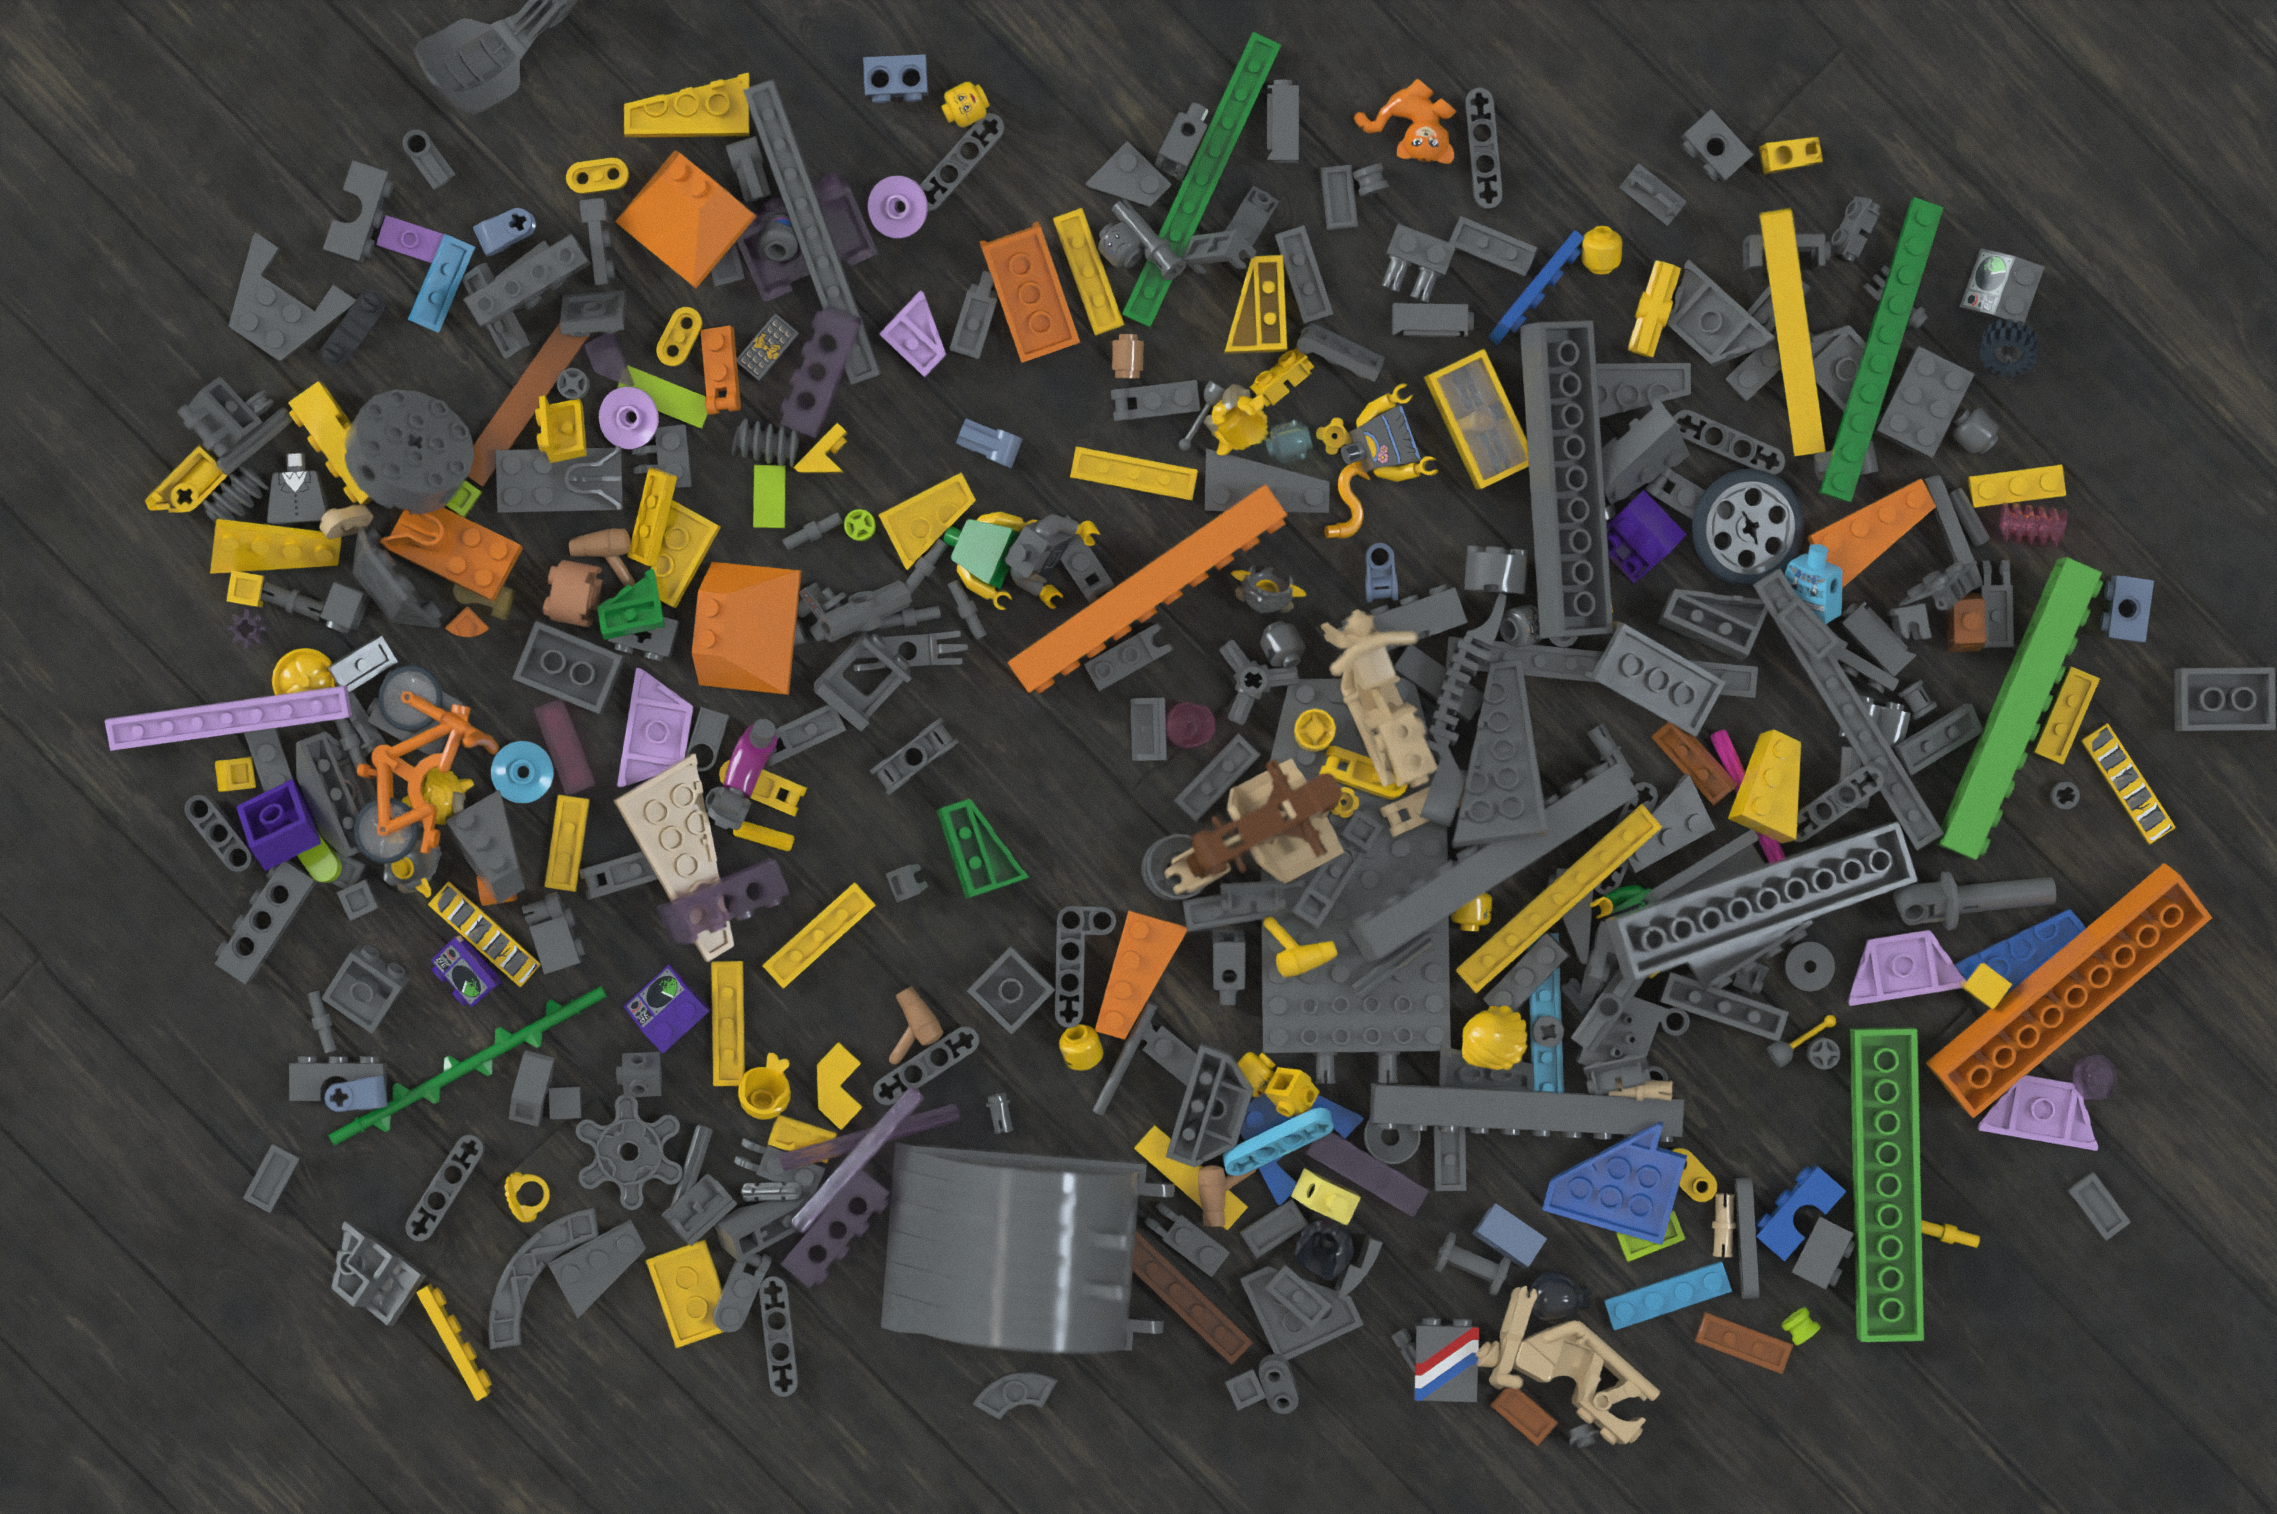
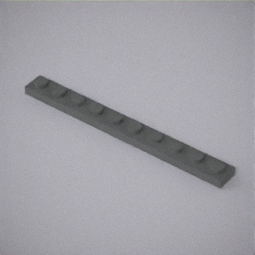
M772 79L743 90L850 384L852 385L881 374L879 365L775 80Z
M1781 569L1775 570L1754 583L1753 587L1863 765L1869 762H1878L1886 768L1888 779L1879 791L1915 849L1918 850L1943 835L1944 833L1833 653L1830 651L1818 663L1775 618L1797 596ZM1876 772L1874 774L1869 773L1871 778L1876 782L1877 778L1879 777Z
M1448 637L1445 668H1452L1449 664L1454 653L1458 654L1455 650L1459 640L1463 641L1464 638ZM1494 641L1490 651L1471 643V645L1491 654L1486 666L1465 657L1480 665L1478 671L1489 672L1491 663L1522 660L1525 676L1599 683L1584 675L1586 671L1595 670L1604 652L1540 645L1516 648L1510 646L1507 642ZM1688 660L1726 682L1719 695L1755 698L1758 667Z

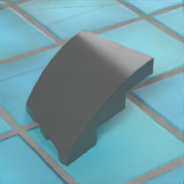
M345 1221L342 1225L344 1237L342 1248L337 1254V1270L334 1273L332 1289L353 1307L367 1308L387 1326H394L427 1275L374 1236L351 1222Z

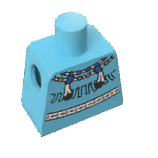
M1813 544L1810 545L1808 554H1802L1790 561L1784 576L1796 595L1827 624L1841 615L1842 570L1839 566L1826 562L1827 547Z

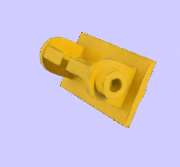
M1296 347L1293 351L1290 350L1284 353L1272 369L1259 374L1254 381L1255 383L1249 388L1256 395L1263 394L1266 407L1270 404L1274 406L1290 392L1284 385V382L1288 379L1296 387L1311 374L1310 370L1314 366L1307 359V356Z

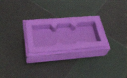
M386 215L376 245L432 263L444 234Z

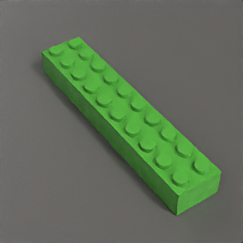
M2068 557L2056 560L1985 723L1984 732L1981 733L1941 824L1940 828L1944 834L1936 838L1933 844L1968 859L1977 860L1979 855L1983 856L1990 843V839L1987 838L1991 826H1997L2003 810L1999 809L2003 798L2008 799L2015 786V782L2012 781L2016 769H2022L2028 755V753L2024 752L2029 740L2033 742L2038 734L2040 724L2037 723L2040 713L2041 711L2046 713L2051 704L2053 696L2049 694L2054 683L2058 684L2064 674L2065 667L2061 666L2066 654L2071 655L2075 649L2078 638H2075L2074 635L2078 626L2083 627L2090 614V610L2087 609L2091 597H2097L2102 587L2103 581L2099 580L2102 572Z
M1850 1028L1854 1241L1857 1242L1855 1245L1856 1337L1861 1342L1924 1341L1917 1028Z

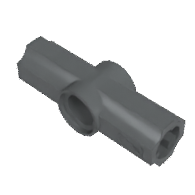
M899 580L874 592L862 591L855 593L849 597V603L821 615L818 621L819 627L826 640L830 642L857 630L870 631L876 629L882 624L883 618L910 607V602H912L911 594L905 584Z
M1619 968L1571 1038L1594 1053L1647 976L1636 980H1626L1623 978ZM1606 998H1612L1618 1004V1010L1612 1016H1606L1600 1011V1003Z

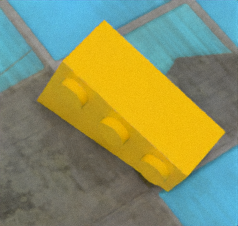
M1283 255L1254 256L1250 260L1224 354L1285 352L1287 350Z
M1774 729L1759 735L1728 819L1749 829H1754V831L1782 844L1796 840L1800 741Z

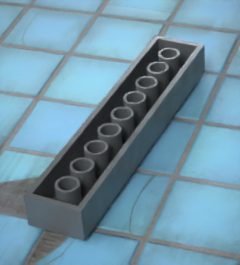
M1593 321L1541 322L1521 325L1540 638L1613 633Z
M1605 762L1601 765L1598 764L1584 773L1586 776L1585 780L1582 778L1576 781L1573 780L1559 789L1561 795L1558 797L1554 794L1551 797L1544 798L1547 836L1484 843L1480 846L1479 844L1470 845L1456 854L1457 861H1445L1430 870L1432 874L1430 878L1427 879L1426 876L1421 879L1418 878L1404 887L1405 894H1393L1378 903L1380 907L1378 911L1375 912L1374 909L1369 912L1366 911L1352 920L1354 926L1347 931L1366 962L1384 957L1639 795L1620 763L1609 765L1608 762Z
M1885 822L1606 919L1605 922L1623 978L1626 980H1636L1918 880L1900 823Z

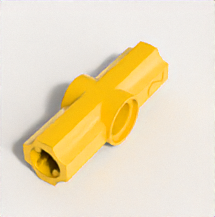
M1654 262L1646 291H1643L1636 310L1635 318L1637 320L1628 343V351L1653 358L1662 327L1666 326L1673 304L1671 298L1676 288L1681 268L1666 262Z

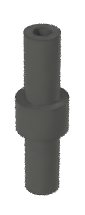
M838 512L817 523L812 521L803 525L804 529L782 539L786 549L790 550L808 540L813 542L821 538L822 533L843 524V521Z
M939 538L925 557H920L915 563L914 567L916 569L904 583L910 594L914 592L925 576L929 577L936 568L933 565L948 547Z
M959 579L948 584L959 606L956 609L961 619L965 618L975 639L977 640L987 635L976 614L978 609L974 601L969 600Z
M939 606L917 610L914 607L905 608L901 613H895L883 618L882 624L879 627L883 629L899 625H905V627L916 626L917 622L941 618Z
M347 718L335 719V724L342 737L340 739L344 751L349 752L356 770L360 763L368 765L359 746L362 744L357 732L353 733Z
M320 991L308 993L314 1018H311L314 1030L319 1032L324 1053L335 1051L337 1049L330 1026L333 1024L330 1014L325 1012Z

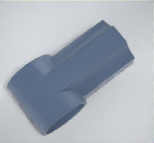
M965 419L956 444L986 455V458L1012 468L1023 439L1000 429L996 431Z

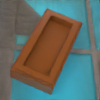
M1505 1387L1490 1404L1537 1446L1558 1423L1519 1388Z

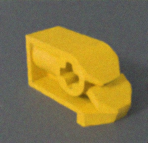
M199 444L145 499V502L150 510L169 509V513L192 511L228 475L223 474L216 465L218 460L205 447ZM180 488L183 491H186L188 488L192 490L191 502L186 499L183 502L178 500L180 496L178 490Z

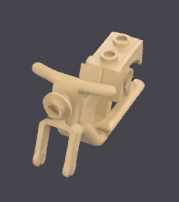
M1359 609L1353 611L1352 617L1347 619L1349 625L1344 627V631H1338L1329 625L1328 622L1322 624L1321 629L1325 631L1324 637L1328 642H1331L1338 648L1348 647L1346 652L1331 666V672L1334 675L1343 673L1341 681V691L1344 696L1343 702L1347 703L1383 787L1396 782L1390 769L1391 763L1395 771L1398 787L1410 783L1411 787L1414 788L1428 782L1427 775L1433 773L1438 768L1423 737L1426 734V730L1419 717L1415 718L1413 714L1418 709L1408 702L1403 703L1395 683L1400 681V678L1395 675L1385 648L1386 645L1414 644L1417 641L1416 633H1380L1374 627L1373 616H1367L1364 612H1360Z
M1527 1286L1521 1289L1520 1287L1514 1288L1510 1294L1511 1299L1500 1331V1342L1495 1341L1490 1344L1487 1341L1475 1355L1479 1358L1476 1365L1493 1368L1489 1378L1491 1385L1496 1389H1502L1504 1386L1520 1388L1523 1384L1522 1379L1519 1376L1508 1374L1512 1368L1542 1383L1549 1382L1557 1376H1569L1576 1382L1571 1401L1578 1408L1577 1415L1588 1424L1594 1422L1602 1429L1600 1435L1613 1445L1616 1442L1618 1444L1633 1443L1642 1433L1641 1425L1646 1420L1643 1417H1634L1629 1421L1620 1420L1607 1410L1612 1404L1628 1397L1638 1396L1642 1401H1645L1646 1398L1653 1401L1661 1391L1580 1321H1565L1522 1339L1533 1304L1537 1299V1292L1533 1288L1528 1298ZM1602 1366H1604L1619 1381L1616 1382L1615 1386L1595 1393L1598 1382L1601 1380L1599 1376Z

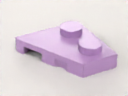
M920 290L884 328L880 336L926 377L946 356L925 295Z

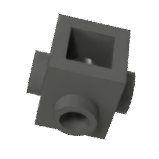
M660 1052L622 1053V1066L616 1067L617 1085H623L624 1097L662 1096Z

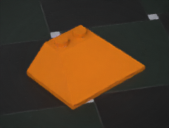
M674 150L615 222L693 287L697 288L756 216L702 170Z
M719 562L711 563L698 590L692 657L699 685L789 695L802 571Z

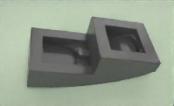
M1366 1234L1357 1262L1350 1261L1346 1269L1339 1274L1334 1289L1340 1295L1346 1296L1369 1272L1383 1244L1377 1237Z

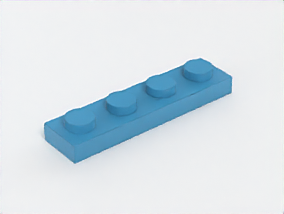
M1719 1261L1604 1299V1303L1613 1330H1617L1732 1292L1723 1263Z

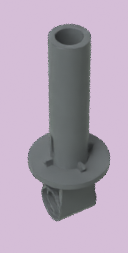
M1943 871L1939 874L1937 882L1908 884L1899 887L1894 892L1893 900L1902 920L1908 925L1941 921L1946 930H1954L1957 927L1959 915L1962 913L2053 905L2056 902V886L2052 877L1957 886L1952 874L1949 871Z

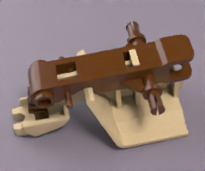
M1292 758L1281 764H1278L1277 760L1273 759L1264 765L1267 768L1266 772L1230 789L1228 811L1234 821L1222 826L1219 819L1214 816L1212 821L1217 830L1209 833L1206 829L1191 838L1193 842L1191 845L1192 849L1174 857L1171 862L1172 866L1165 870L1164 874L1167 879L1177 875L1182 880V883L1174 887L1175 894L1178 895L1186 891L1188 893L1198 891L1230 871L1228 863L1233 860L1240 871H1245L1246 868L1239 856L1251 850L1260 866L1279 881H1284V884L1344 854L1345 852L1327 818L1329 811L1338 806L1343 794L1334 776L1330 773H1324L1307 782ZM1234 830H1238V832L1240 833L1239 835L1225 842L1223 841L1222 837L1226 836L1227 834H1229L1230 837H1232L1233 835H1235Z

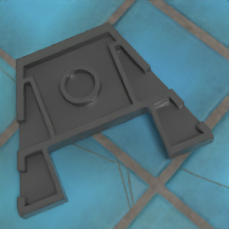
M255 233L252 238L228 327L282 362L311 340L323 328L337 320L345 311L351 309L357 300L335 285H332L316 311L312 310L263 277L280 251V248Z

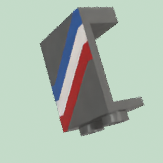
M1433 1317L1422 1318V1323L1415 1322L1414 1400L1477 1402L1478 1365H1476L1478 1357L1475 1355L1479 1348L1478 1325L1472 1324V1319L1455 1318L1453 1319V1324L1441 1323V1318Z

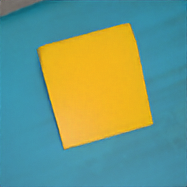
M252 757L215 762L219 792L256 788Z

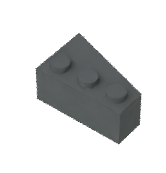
M1675 589L1669 595L1657 624L1739 661H1743L1751 651L1768 609L1761 599Z
M500 790L446 820L454 844L498 904L525 889L507 811Z

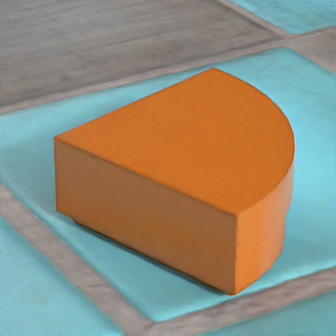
M469 606L445 627L449 632L461 637H476L490 629Z

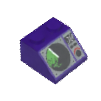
M462 935L453 938L431 959V962L435 965L432 968L433 972L442 982L446 980L450 982L455 988L452 992L453 995L463 1006L468 1003L470 1007H474L503 982Z
M670 964L623 1006L641 1031L662 1053H665L711 1010Z

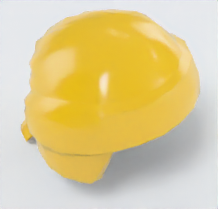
M769 1053L766 1067L750 1069L742 1076L738 1097L741 1107L747 1114L757 1119L766 1120L777 1117L786 1109L790 1102L791 1091L784 1070L789 1067V1060H778L776 1054Z

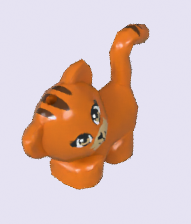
M1418 78L1409 87L1393 94L1387 104L1379 110L1375 121L1371 122L1363 112H1358L1354 116L1357 126L1368 134L1381 132L1392 115L1412 120L1413 124L1410 125L1405 133V138L1399 142L1397 147V156L1402 159L1414 158L1422 162L1438 161L1445 164H1450L1454 159L1453 147L1449 144V132L1439 123V119H1449L1457 111L1442 98L1433 103L1430 98L1434 92Z

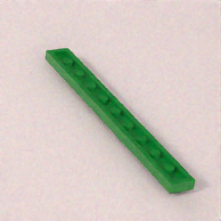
M1255 32L1252 33L1159 233L1158 237L1168 240L1171 244L1170 249L1177 257L1183 256L1196 231L1280 50L1281 44ZM1146 261L1122 313L1123 316L1151 328L1172 280L1166 281L1161 276L1162 271L1154 262Z
M1915 197L1911 199L1819 491L1820 494L1847 503L1852 501L1944 207Z

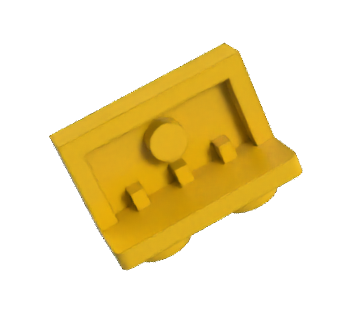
M545 395L539 396L540 408L535 409L537 424L541 427V433L537 434L540 451L546 452L550 463L587 456L584 412L581 400L575 399L549 404Z

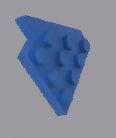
M1659 1121L1552 1177L1542 1211L1662 1245L1687 1155L1657 1147L1664 1122Z

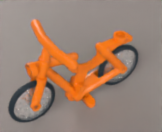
M414 665L400 667L392 671L385 678L380 687L378 697L380 711L389 724L403 731L423 729L434 720L441 724L393 747L379 745L374 749L371 757L376 767L360 763L357 768L358 776L374 779L377 776V799L368 803L358 814L354 826L355 841L360 851L367 858L384 864L397 862L412 851L418 838V823L422 821L424 835L421 852L430 854L431 848H437L440 840V831L434 828L438 808L435 804L427 803L424 800L422 782L425 775L433 768L438 767L439 772L443 774L450 770L462 737H464L463 744L466 747H473L479 744L484 746L491 755H496L500 751L499 745L490 735L470 725L468 722L470 707L452 704L451 712L442 709L443 693L439 681L427 669ZM450 733L443 753L428 756L421 760L416 767L399 758ZM393 772L408 781V795L413 810L404 802L393 798Z

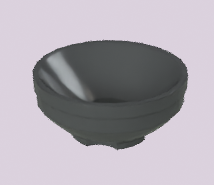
M1370 1119L1367 1121L1364 1129V1142L1369 1153L1378 1161L1386 1164L1402 1163L1412 1157L1417 1151L1421 1138L1420 1131L1408 1130V1124H1396V1130L1399 1134L1398 1142L1393 1146H1388L1381 1139V1133L1384 1129L1377 1128L1378 1123H1373Z

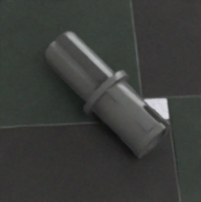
M1604 723L1587 733L1602 756L1599 758L1601 761L1604 760L1609 765L1620 763L1629 779L1634 776V772L1620 752V749H1622L1621 745L1619 747L1616 745Z

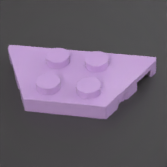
M636 668L617 783L619 787L652 778L686 758L694 706L640 668Z
M1930 930L1867 939L1848 998V1005H1860L1962 988L1959 986L1960 983L1966 980L1959 973Z
M2025 1075L1996 1100L1978 1125V1130L2098 1150V1144L2090 1125V1117L2084 1105L2081 1087L2075 1083Z

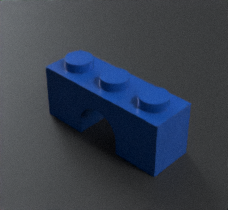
M1815 1164L1811 1168L1806 1166L1797 1175L1795 1180L1798 1183L1791 1191L1786 1189L1776 1199L1775 1204L1778 1206L1770 1215L1767 1212L1764 1213L1755 1223L1757 1228L1756 1237L1784 1261L1805 1239L1794 1227L1793 1216L1795 1211L1803 1205L1810 1204L1816 1206L1824 1214H1827L1846 1192Z

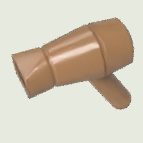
M605 529L570 539L569 551L571 557H605L624 587L627 585L632 587L636 584L635 579L619 557V555L629 553L631 540L626 529Z
M913 986L896 995L909 1026L889 1057V1061L893 1065H898L902 1061L915 1038L918 1039L921 1045H929L936 1042L943 1034L938 1019H936L934 1013L920 998Z
M1209 1165L1199 1169L1198 1189L1203 1210L1204 1226L1217 1227L1225 1225L1226 1191L1253 1174L1256 1169L1243 1175H1227L1226 1177L1224 1168L1220 1166Z

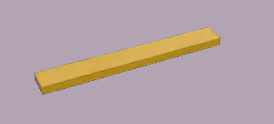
M1792 209L1760 213L1794 456L1826 452Z
M1643 804L1639 805L1456 968V972L1477 993L1662 828L1660 823Z

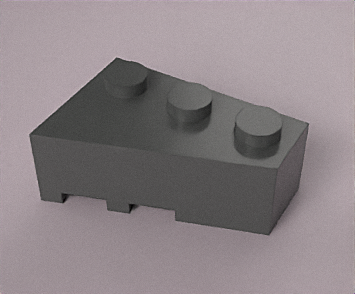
M1658 398L1650 404L1653 409L1640 421L1635 418L1629 423L1631 429L1620 440L1613 438L1601 449L1604 496L1611 505L1625 499L1634 490L1645 483L1652 482L1658 475L1671 467L1679 465L1685 458L1690 456L1675 420Z

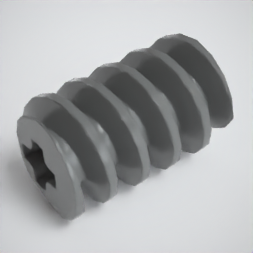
M744 418L741 425L736 429L732 456L740 448L742 458H747L750 452L753 451L754 460L759 461L765 453L767 463H772L775 456H777L779 466H783L789 458L790 466L793 468L799 445L797 430L793 428L789 436H786L785 428L781 426L777 433H773L772 424L769 423L766 429L761 431L760 421H756L754 426L749 428L748 419Z
M242 465L237 467L241 474L239 477L230 473L228 476L232 484L227 485L221 482L219 485L223 493L219 494L212 491L213 503L205 499L202 501L205 513L215 524L216 519L236 521L233 513L239 516L245 515L242 504L252 508L254 502L251 496L258 499L263 497L260 487L266 490L271 489L250 467L246 468Z

